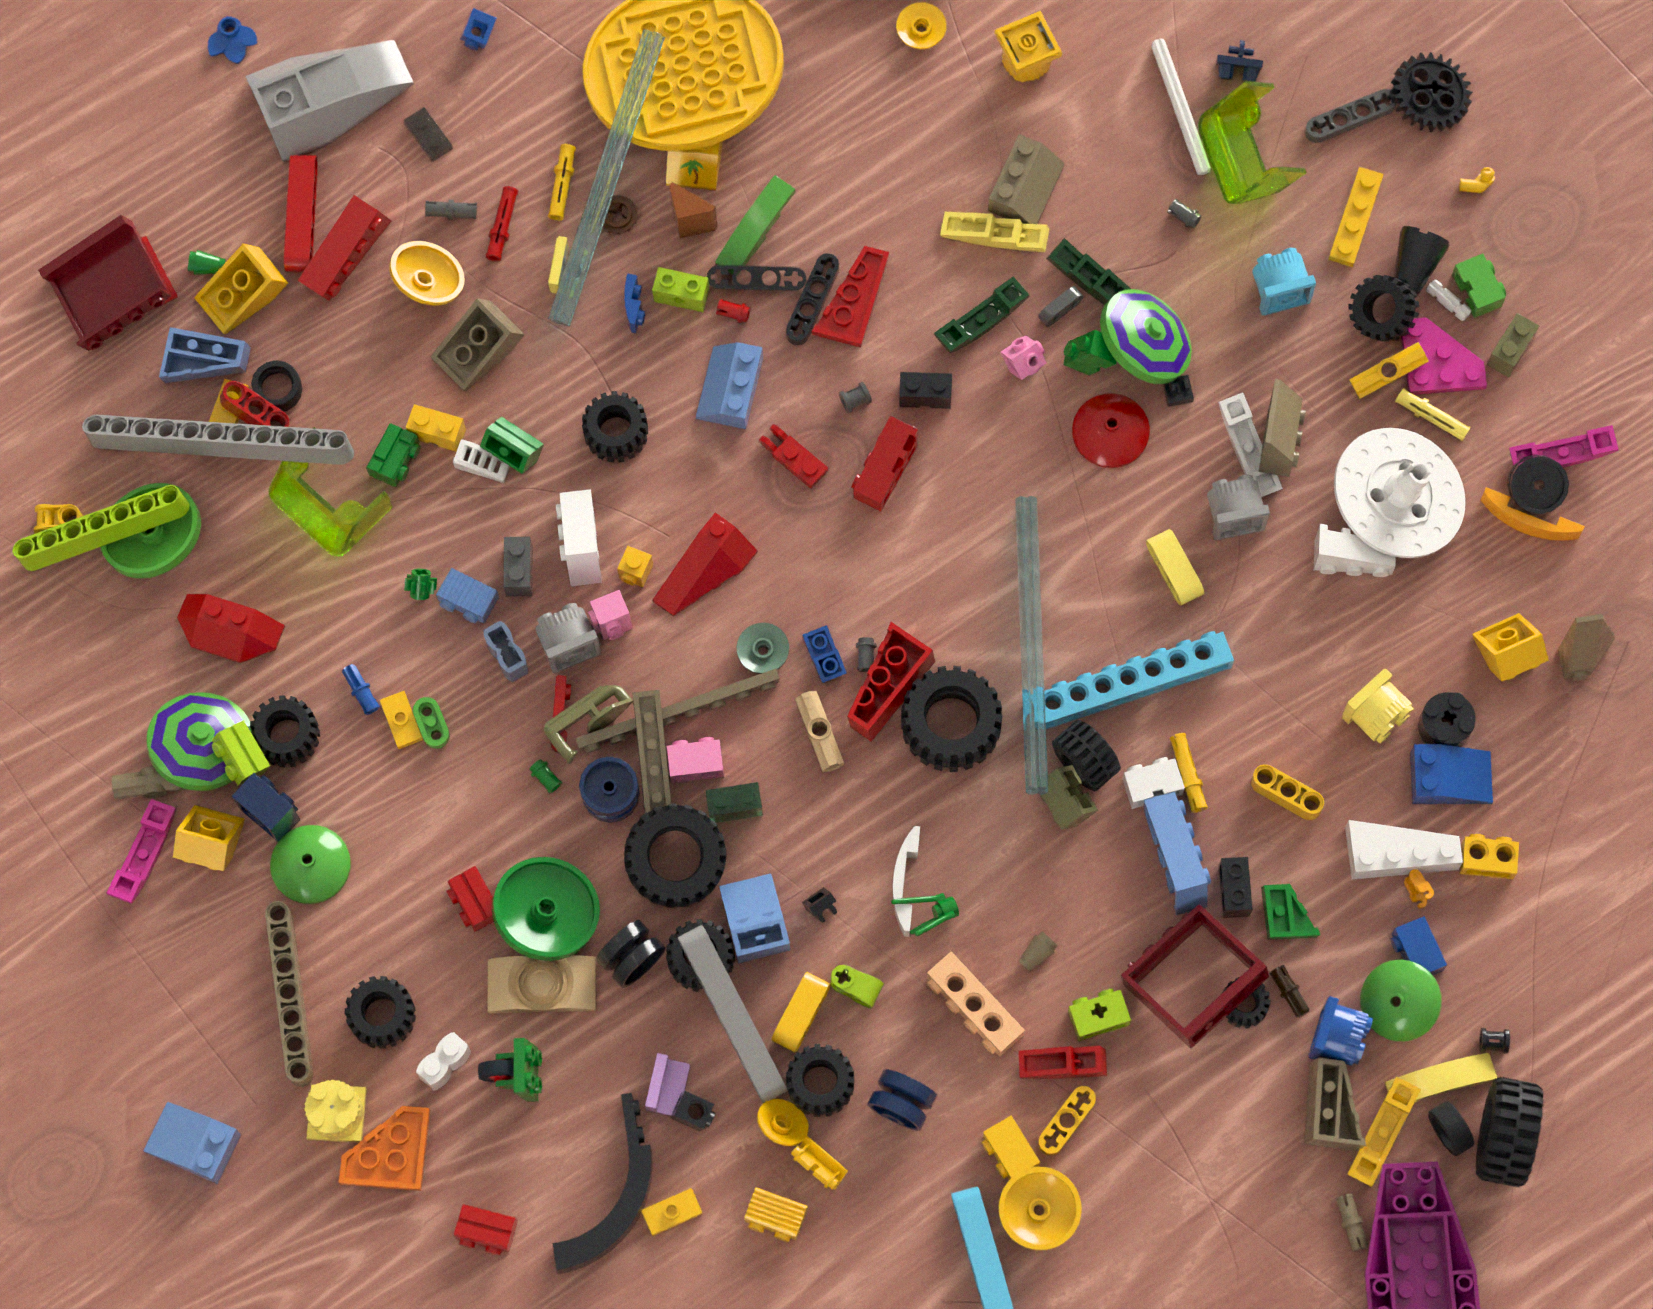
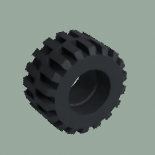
M1374 275L1372 279H1364L1363 285L1358 284L1355 287L1358 290L1357 293H1352L1350 296L1351 299H1354L1353 304L1348 305V309L1353 312V314L1349 315L1350 320L1355 321L1353 326L1356 330H1360L1362 335L1384 342H1389V340L1396 341L1400 339V335L1406 336L1409 333L1407 329L1413 328L1416 324L1413 322L1414 317L1418 318L1419 313L1416 312L1419 302L1414 299L1417 297L1415 291L1410 290L1411 286L1403 282V280L1388 275ZM1389 293L1395 301V312L1387 322L1378 323L1373 316L1374 302L1379 296Z
M611 391L612 395L607 396L605 392L601 394V399L598 400L595 397L591 400L592 406L587 405L585 408L586 414L582 416L585 442L587 446L589 445V449L593 454L597 453L599 459L603 460L604 457H607L608 462L613 463L614 459H618L619 462H625L624 457L634 458V452L640 453L643 449L642 444L646 445L648 434L646 413H644L643 406L641 404L638 405L635 397L629 399L628 394L624 392L619 396L617 391ZM615 417L623 418L630 423L629 429L620 436H608L600 430L605 421Z
M285 695L279 696L277 701H275L274 697L268 699L270 703L267 705L264 703L260 704L259 708L261 711L253 713L254 721H250L249 727L267 761L272 765L277 763L279 767L285 768L286 764L294 767L296 766L295 762L299 760L301 763L307 761L305 756L307 754L312 756L315 753L313 747H318L319 741L317 737H320L319 725L310 707L308 708L302 700L298 702L296 697L290 696V699H287ZM292 720L299 723L298 734L291 741L277 743L271 740L272 729L279 722Z
M1081 720L1073 722L1052 741L1054 752L1064 767L1073 765L1082 781V785L1092 791L1099 790L1121 770L1118 757L1111 746L1093 727Z
M696 919L697 923H691L690 920L685 922V927L679 926L676 928L675 935L671 934L670 942L666 947L668 967L677 983L680 982L682 987L686 989L688 987L692 988L695 992H699V989H703L693 968L685 962V952L677 937L702 925L728 974L732 972L734 968L733 962L735 961L733 944L728 933H725L720 925L715 926L713 921L708 920L707 923H704L702 919Z
M375 976L369 977V982L365 983L362 980L359 982V988L353 987L350 991L352 994L351 998L347 997L346 999L347 1008H345V1015L347 1017V1024L358 1040L363 1044L367 1043L369 1047L375 1048V1046H379L380 1049H386V1045L394 1047L397 1045L396 1041L401 1039L403 1042L407 1038L405 1034L407 1032L411 1033L413 1029L412 1022L416 1020L414 1011H416L415 1005L406 988L402 984L400 985L397 980L393 978L388 980L386 976H380V979H376ZM379 999L392 1001L396 1006V1011L393 1018L387 1024L373 1026L366 1021V1010L371 1003Z
M814 1044L815 1047L809 1048L807 1046L803 1048V1052H797L794 1055V1060L790 1061L788 1072H786V1084L789 1097L798 1109L801 1108L803 1113L807 1115L812 1113L815 1117H820L821 1114H826L827 1117L831 1116L834 1111H837V1113L841 1111L844 1104L847 1105L850 1101L855 1084L854 1070L850 1065L848 1057H844L842 1051L838 1048L834 1050L831 1045L826 1044V1047H821L820 1044ZM815 1067L829 1068L836 1075V1086L826 1094H814L805 1087V1075Z

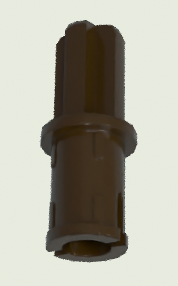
M1285 965L1273 969L1269 974L1277 984L1281 992V998L1286 999L1296 1017L1300 1018L1306 1015L1310 1009L1298 990L1300 988L1299 985L1294 983Z

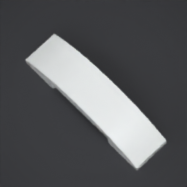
M1240 393L1218 402L1225 427L1245 475H1253V479L1258 482L1261 497L1283 489L1277 475L1258 472L1262 443L1251 419L1253 415L1244 394Z
M914 826L899 851L893 876V899L903 898L906 859H917L920 826ZM894 904L899 927L903 935L909 937L912 905Z

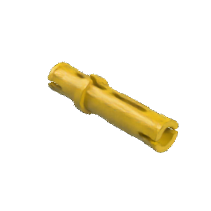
M570 144L560 145L558 164L554 166V173L556 175L548 218L555 221L564 220L570 178L574 175L573 161L576 147ZM564 162H566L565 175L562 178ZM562 187L560 202L558 203L559 190Z
M1186 733L1175 734L1176 738L1171 736L1169 739L1185 788L1184 791L1189 800L1191 813L1202 812V808L1203 810L1208 809L1201 788L1203 782L1202 779L1198 778Z

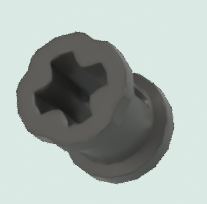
M860 382L858 387L847 392H839L841 403L847 413L852 412L853 408L864 403H872L871 395L864 382Z

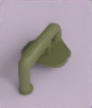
M600 686L549 720L544 726V733L560 755L567 760V764H570L578 751H573L560 733L588 714L592 718L587 724L588 734L604 729L614 722L633 703V700L620 686ZM613 695L619 701L603 708L601 711H598L596 708Z

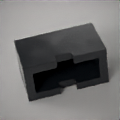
M900 372L899 407L920 408V406H930V408L951 409L952 374Z

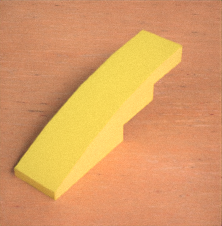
M945 212L940 235L948 239L989 247L1045 252L1049 227L1043 224H1023L1020 219L995 218L993 214Z

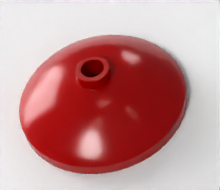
M1115 393L1101 394L1087 400L1078 409L1072 425V437L1079 453L1089 462L1105 468H1118L1135 461L1144 452L1150 435L1149 421L1141 406L1129 397ZM1113 421L1116 423V426L1109 427L1107 423Z

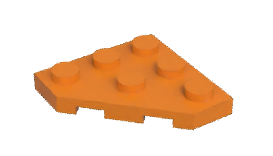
M401 1106L389 1119L383 1124H379L361 1142L342 1155L338 1183L340 1185L421 1191L430 1109Z

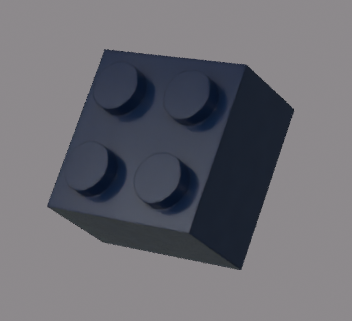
M253 773L232 795V798L244 814L278 842L300 821L296 813L298 808L287 794L282 792L279 795V792L274 788L275 785L266 776L263 775L259 778Z

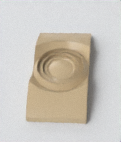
M572 955L554 961L536 960L527 956L488 959V1013L596 1011V957Z

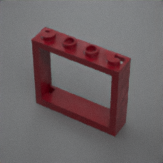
M1198 904L1190 913L1185 912L1181 921L1174 927L1171 926L1166 929L1162 938L1157 943L1149 945L1135 963H1129L1128 969L1121 974L1124 986L1192 1049L1269 978L1267 966ZM1202 925L1249 969L1184 1028L1138 983Z

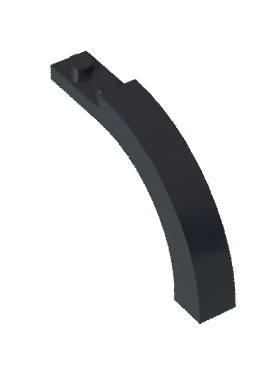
M632 1093L621 1094L629 1148V1170L624 1190L612 1211L597 1226L578 1237L553 1243L555 1265L558 1274L585 1267L612 1251L631 1231L646 1204L652 1180V1149L650 1145L640 1146V1143H645L643 1126L637 1127L636 1116H641L639 1099H633Z

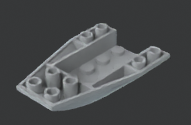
M394 40L291 57L245 76L283 163L289 161L291 155H303L330 144L414 84Z

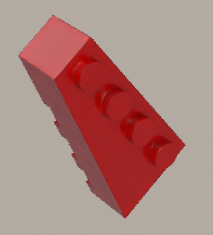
M353 195L298 281L330 301L332 297L337 296L342 284L391 223V220L371 205Z
M890 622L884 641L881 642L878 648V654L873 665L870 666L863 686H861L847 716L850 727L871 742L904 702L907 690L912 689V683L916 679L921 680L923 674L928 672L936 662L931 648L893 622Z

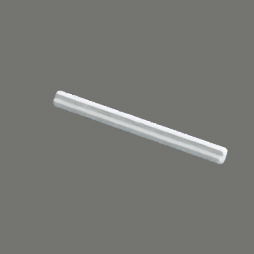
M1164 39L1155 40L1152 42L1151 47L1196 172L1200 176L1208 174L1211 167Z

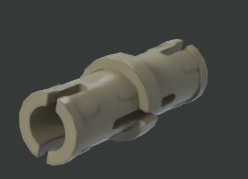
M1353 1194L1345 1195L1348 1206L1345 1204L1343 1195L1335 1198L1343 1219L1341 1225L1343 1229L1346 1228L1352 1252L1359 1251L1360 1249L1357 1239L1362 1250L1368 1248L1369 1244L1361 1225L1363 1219L1358 1216Z

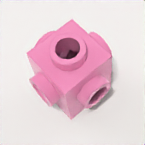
M1027 336L1017 338L1012 342V345L1001 351L1010 373L1021 380L1028 375L1037 373L1042 366L1047 364L1043 357L1045 351L1040 342L1037 340L1033 341Z

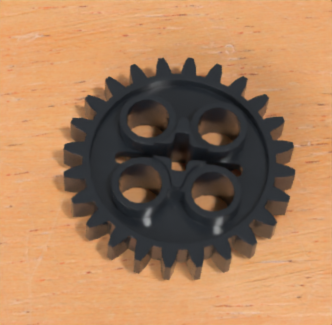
M1432 52L1426 58L1423 53H1420L1417 58L1412 55L1407 62L1403 61L1400 68L1394 73L1395 76L1391 81V84L1394 86L1390 90L1391 94H1395L1392 103H1399L1396 112L1404 111L1405 114L1402 119L1405 120L1410 117L1412 119L1411 126L1418 122L1420 123V130H1423L1427 125L1430 132H1433L1436 126L1442 132L1446 126L1451 129L1455 123L1458 124L1463 118L1462 116H1465L1468 112L1467 108L1472 103L1468 98L1472 95V91L1466 89L1471 82L1463 81L1466 72L1459 74L1457 71L1460 65L1452 67L1451 58L1444 62L1442 54L1437 59H1434ZM1415 77L1419 78L1422 82L1417 81ZM1439 79L1444 80L1446 84H1443ZM1416 100L1420 101L1423 106L1419 105ZM1440 102L1445 103L1447 107H1444Z

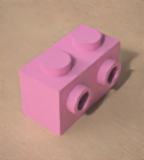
M620 590L590 601L592 608L588 612L593 630H595L596 634L600 633L603 640L608 638L609 640H615L623 636L624 632L632 629L630 614Z

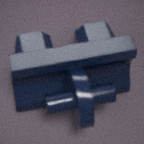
M1240 40L1239 47L1229 46L1228 53L1237 54L1238 57L1218 55L1216 65H1219L1218 75L1220 79L1232 80L1234 67L1244 68L1242 81L1256 82L1259 70L1263 66V60L1243 58V55L1253 56L1254 49L1245 48V40Z

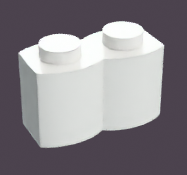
M454 1032L450 1033L439 1042L434 1053L429 1054L420 1062L416 1073L424 1083L435 1091L447 1083L452 1071L460 1068L468 1060L471 1050Z

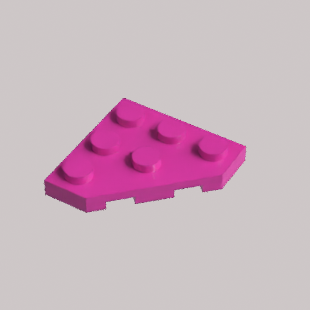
M1428 318L1413 319V322L1416 323L1415 326L1407 329L1409 333L1406 336L1401 335L1402 348L1404 350L1419 342L1429 362L1406 374L1407 387L1410 393L1419 395L1486 389L1487 381L1483 360Z

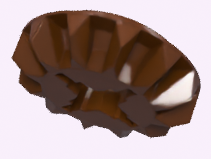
M610 196L599 205L597 220L600 227L609 234L617 233L620 235L622 232L630 231L631 227L636 224L637 208L625 196ZM621 209V214L624 218H618L613 223L612 213L616 214Z

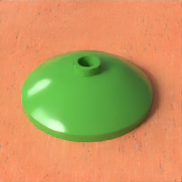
M318 825L301 826L289 831L276 844L270 861L272 879L277 888L287 898L302 904H316L332 898L345 885L351 868L350 854L341 837L332 830ZM307 856L312 857V862L309 864L303 863L304 858Z
M1392 960L1379 965L1367 976L1361 989L1360 1005L1362 1012L1367 1013L1368 1017L1373 1018L1371 1028L1377 1034L1386 1039L1401 1042L1417 1039L1434 1026L1441 1012L1442 996L1436 979L1425 967L1409 960ZM1395 996L1401 999V1004L1398 1007L1393 1004Z

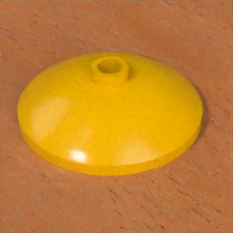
M424 241L408 242L398 247L391 257L389 270L393 282L402 293L416 302L434 306L445 305L455 300L463 289L464 273L459 262L452 254L438 245Z
M1032 1167L1017 1173L1005 1185L1000 1196L999 1217L1004 1230L1012 1240L1028 1249L1041 1251L1062 1245L1074 1234L1081 1219L1082 1206L1076 1187L1064 1174L1051 1168ZM1041 1206L1044 1209V1213L1040 1216L1036 1215L1034 1207Z

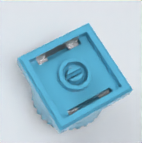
M1287 248L1281 254L1273 256L1271 254H1264L1257 259L1258 264L1252 269V273L1261 296L1259 308L1263 316L1311 302L1316 281L1314 275L1308 276L1302 256L1297 253L1296 248Z

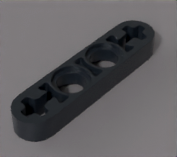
M826 253L817 259L787 324L786 336L793 345H802L808 340L838 275L839 261L833 254ZM831 262L832 268L827 270L825 278L822 276L824 272L823 265ZM814 283H821L825 286V290L820 294L813 293L810 288ZM804 305H811L815 308V312L810 316L803 315L800 310ZM800 321H802V334L794 337L792 330L796 331Z
M714 265L707 272L709 285L717 289L795 291L803 288L807 280L804 270L793 266ZM719 269L721 274L729 275L728 269H734L732 276L734 285L728 284L729 279H722L720 284H717L716 279H711V274H715L716 270ZM747 270L751 274V281L748 284L743 285L737 281L736 276L739 271ZM780 270L785 271L784 276H792L793 272L796 271L798 276L802 277V281H798L797 286H794L792 281L784 280L785 286H780ZM773 271L777 276V281L773 285H766L762 280L764 272Z

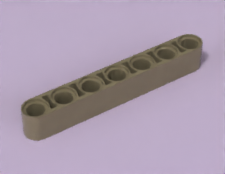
M274 901L267 906L265 917L285 1072L295 1086L304 1087L311 1083L314 1072L292 912L284 902ZM279 910L285 911V917L282 920H273L275 912ZM280 937H289V941L285 946H276V942ZM283 963H292V968L289 972L281 973L279 971ZM286 989H296L293 998H283V993ZM290 1015H299V1020L295 1025L289 1026L286 1024V1020ZM296 1040L302 1041L303 1045L299 1051H290L291 1043ZM298 1067L306 1068V1073L302 1078L293 1077V1072Z

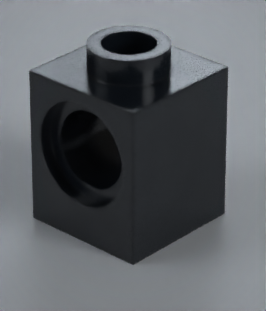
M683 1091L670 1118L697 1131H701L705 1126L710 1127L714 1119L715 1112L712 1111L714 1104L687 1091ZM691 1105H696L700 1108L701 1117L699 1119H693L689 1116L688 1109Z

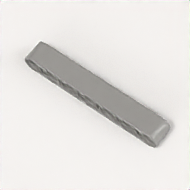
M700 925L677 937L762 1103L787 1092L784 1081L704 927Z

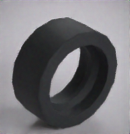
M274 360L264 363L253 374L251 382L252 391L282 411H288L294 407L301 398L303 388L299 374L292 365L284 361ZM277 373L287 375L292 382V388L288 395L274 400L267 398L263 394L262 384L266 378Z
M1449 1101L1443 1102L1428 1112V1117L1434 1131L1451 1154L1458 1156L1474 1146L1475 1141L1467 1123Z

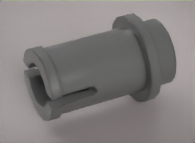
M1177 199L1171 203L1167 211L1168 214L1184 222L1187 228H1195L1202 217L1199 214V210H1192Z
M862 637L856 643V648H858L857 670L861 672H868L870 666L873 665L874 648L877 647L873 638Z

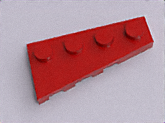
M868 246L863 247L844 282L837 289L836 295L831 303L827 305L819 322L814 326L812 335L862 347L888 262L889 252Z

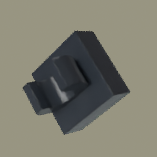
M1189 375L1179 376L1174 381L1163 384L1168 407L1194 401Z
M824 887L802 902L806 910L822 923L825 922L822 916V912L828 908L831 913L837 914L836 907L832 905L836 900L832 893Z

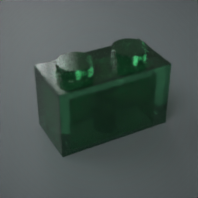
M758 782L705 790L709 818L713 819L715 823L763 816Z

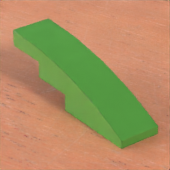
M774 175L727 241L715 264L746 265L766 240V234L781 216L780 212L795 194V188ZM728 269L729 273L733 275L734 269Z

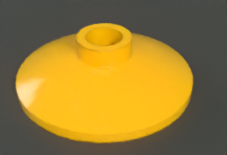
M924 2L914 3L904 8L896 22L899 38L907 46L914 49L934 47L945 36L947 27L942 11L936 6ZM923 27L926 31L918 32L917 29Z
M772 1099L764 1102L758 1110V1125L765 1136L773 1142L784 1146H794L801 1143L807 1136L809 1131L807 1118L793 1103L783 1099Z

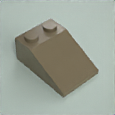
M476 299L430 357L464 391H467L509 355L525 334L492 301Z

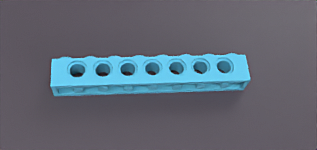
M1215 631L1203 634L1199 640L1193 642L1191 640H1184L1177 643L1175 648L1169 650L1160 648L1153 651L1151 656L1145 658L1136 656L1128 659L1124 665L1116 666V664H1112L1102 668V672L1093 675L1091 673H1084L1078 676L1075 681L1069 683L1060 681L1053 684L1051 689L1045 691L1037 689L1027 693V697L1023 698V707L1033 734L1232 668L1234 658L1224 632L1217 634ZM1204 651L1208 654L1209 658L1200 660L1195 656V653ZM1174 659L1181 660L1184 666L1182 668H1174L1170 661ZM1152 667L1157 669L1159 674L1152 677L1145 670ZM1130 676L1133 678L1134 683L1126 685L1121 682L1120 678ZM1099 684H1105L1109 687V691L1100 693L1095 687ZM1079 692L1085 698L1082 701H1074L1070 695ZM1053 700L1056 701L1060 705V707L1058 709L1051 710L1047 708L1045 704L1048 701Z

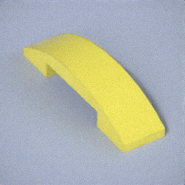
M1484 1053L1434 1065L1400 1076L1399 1078L1421 1088L1415 1102H1419L1420 1099L1493 1081L1497 1078L1490 1054ZM1395 1078L1385 1082L1387 1092Z

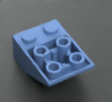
M771 874L719 886L738 963L791 951L784 918Z

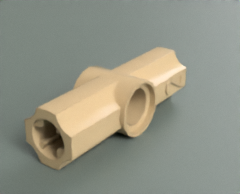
M817 691L801 694L795 698L822 772L836 770L844 765V761ZM816 727H823L827 732L823 736H816L812 731Z

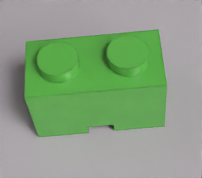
M1484 254L1456 264L1452 272L1460 292L1465 290L1469 296L1465 302L1471 308L1474 318L1502 307L1506 298L1505 287L1501 282L1498 283L1494 275V266L1490 260H1486Z

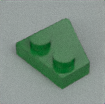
M1290 884L1263 885L1261 887L1267 940L1317 938L1320 936L1318 927L1315 928L1306 915L1308 913L1307 910L1298 901L1297 894Z

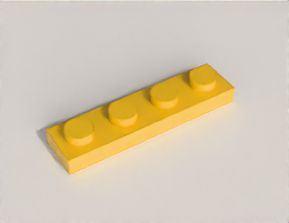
M1359 167L1328 260L1353 267L1384 174Z

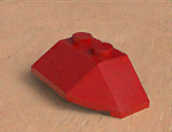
M186 594L177 617L191 648L238 663H243L267 652L275 651L285 628L284 624L256 609L209 594Z

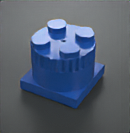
M1330 996L1322 1007L1308 1056L1314 1060L1322 1056L1332 1060L1345 1061L1347 1065L1353 1066V1063L1358 1065L1366 1045L1361 1043L1362 1038L1365 1039L1367 1034H1369L1373 1018L1368 1017L1367 1013L1339 1005V999Z

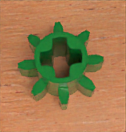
M422 568L413 569L411 574H407V578L404 581V591H410V597L415 600L429 599L430 594H434L437 587V578H431V571Z

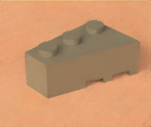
M1317 1058L1309 1063L1304 1144L1358 1151L1366 1146L1365 1138L1362 1137L1358 1122L1360 1121L1359 1115L1355 1110L1352 1098L1353 1091L1345 1061Z

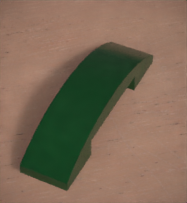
M1013 276L993 291V295L961 318L951 320L934 332V336L949 353H953L977 340L1002 322L1029 297V293Z

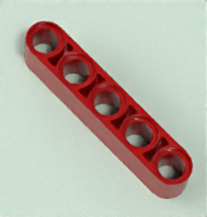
M316 155L290 156L284 246L285 272H304L313 258L318 160Z

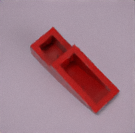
M1099 1045L1077 1048L1065 1046L1019 1051V1076L1022 1079H1065L1107 1076L1106 1049Z

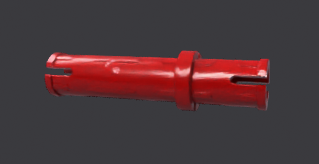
M504 186L502 189L494 226L489 231L490 242L485 257L490 261H501L505 242L509 239L508 229L518 195V190L511 186Z

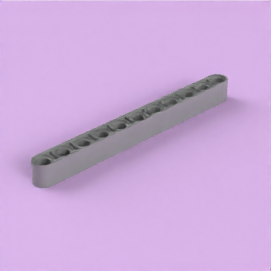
M91 415L82 424L83 431L91 445L98 449L338 465L346 464L354 457V450L346 433L340 430L110 415Z

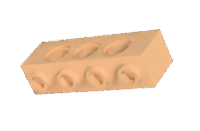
M952 951L927 972V979L929 980L927 985L936 995L941 993L947 999L945 1002L946 1006L955 1015L958 1012L965 1019L963 1023L972 1034L977 1032L984 1039L982 1044L991 1054L996 1052L1001 1057L1024 1036L1025 1030ZM951 981H959L963 988L958 992H953L948 988V984ZM971 1000H976L981 1004V1008L976 1012H972L967 1009L966 1004ZM989 1020H995L1000 1027L998 1030L991 1032L985 1028L984 1024Z

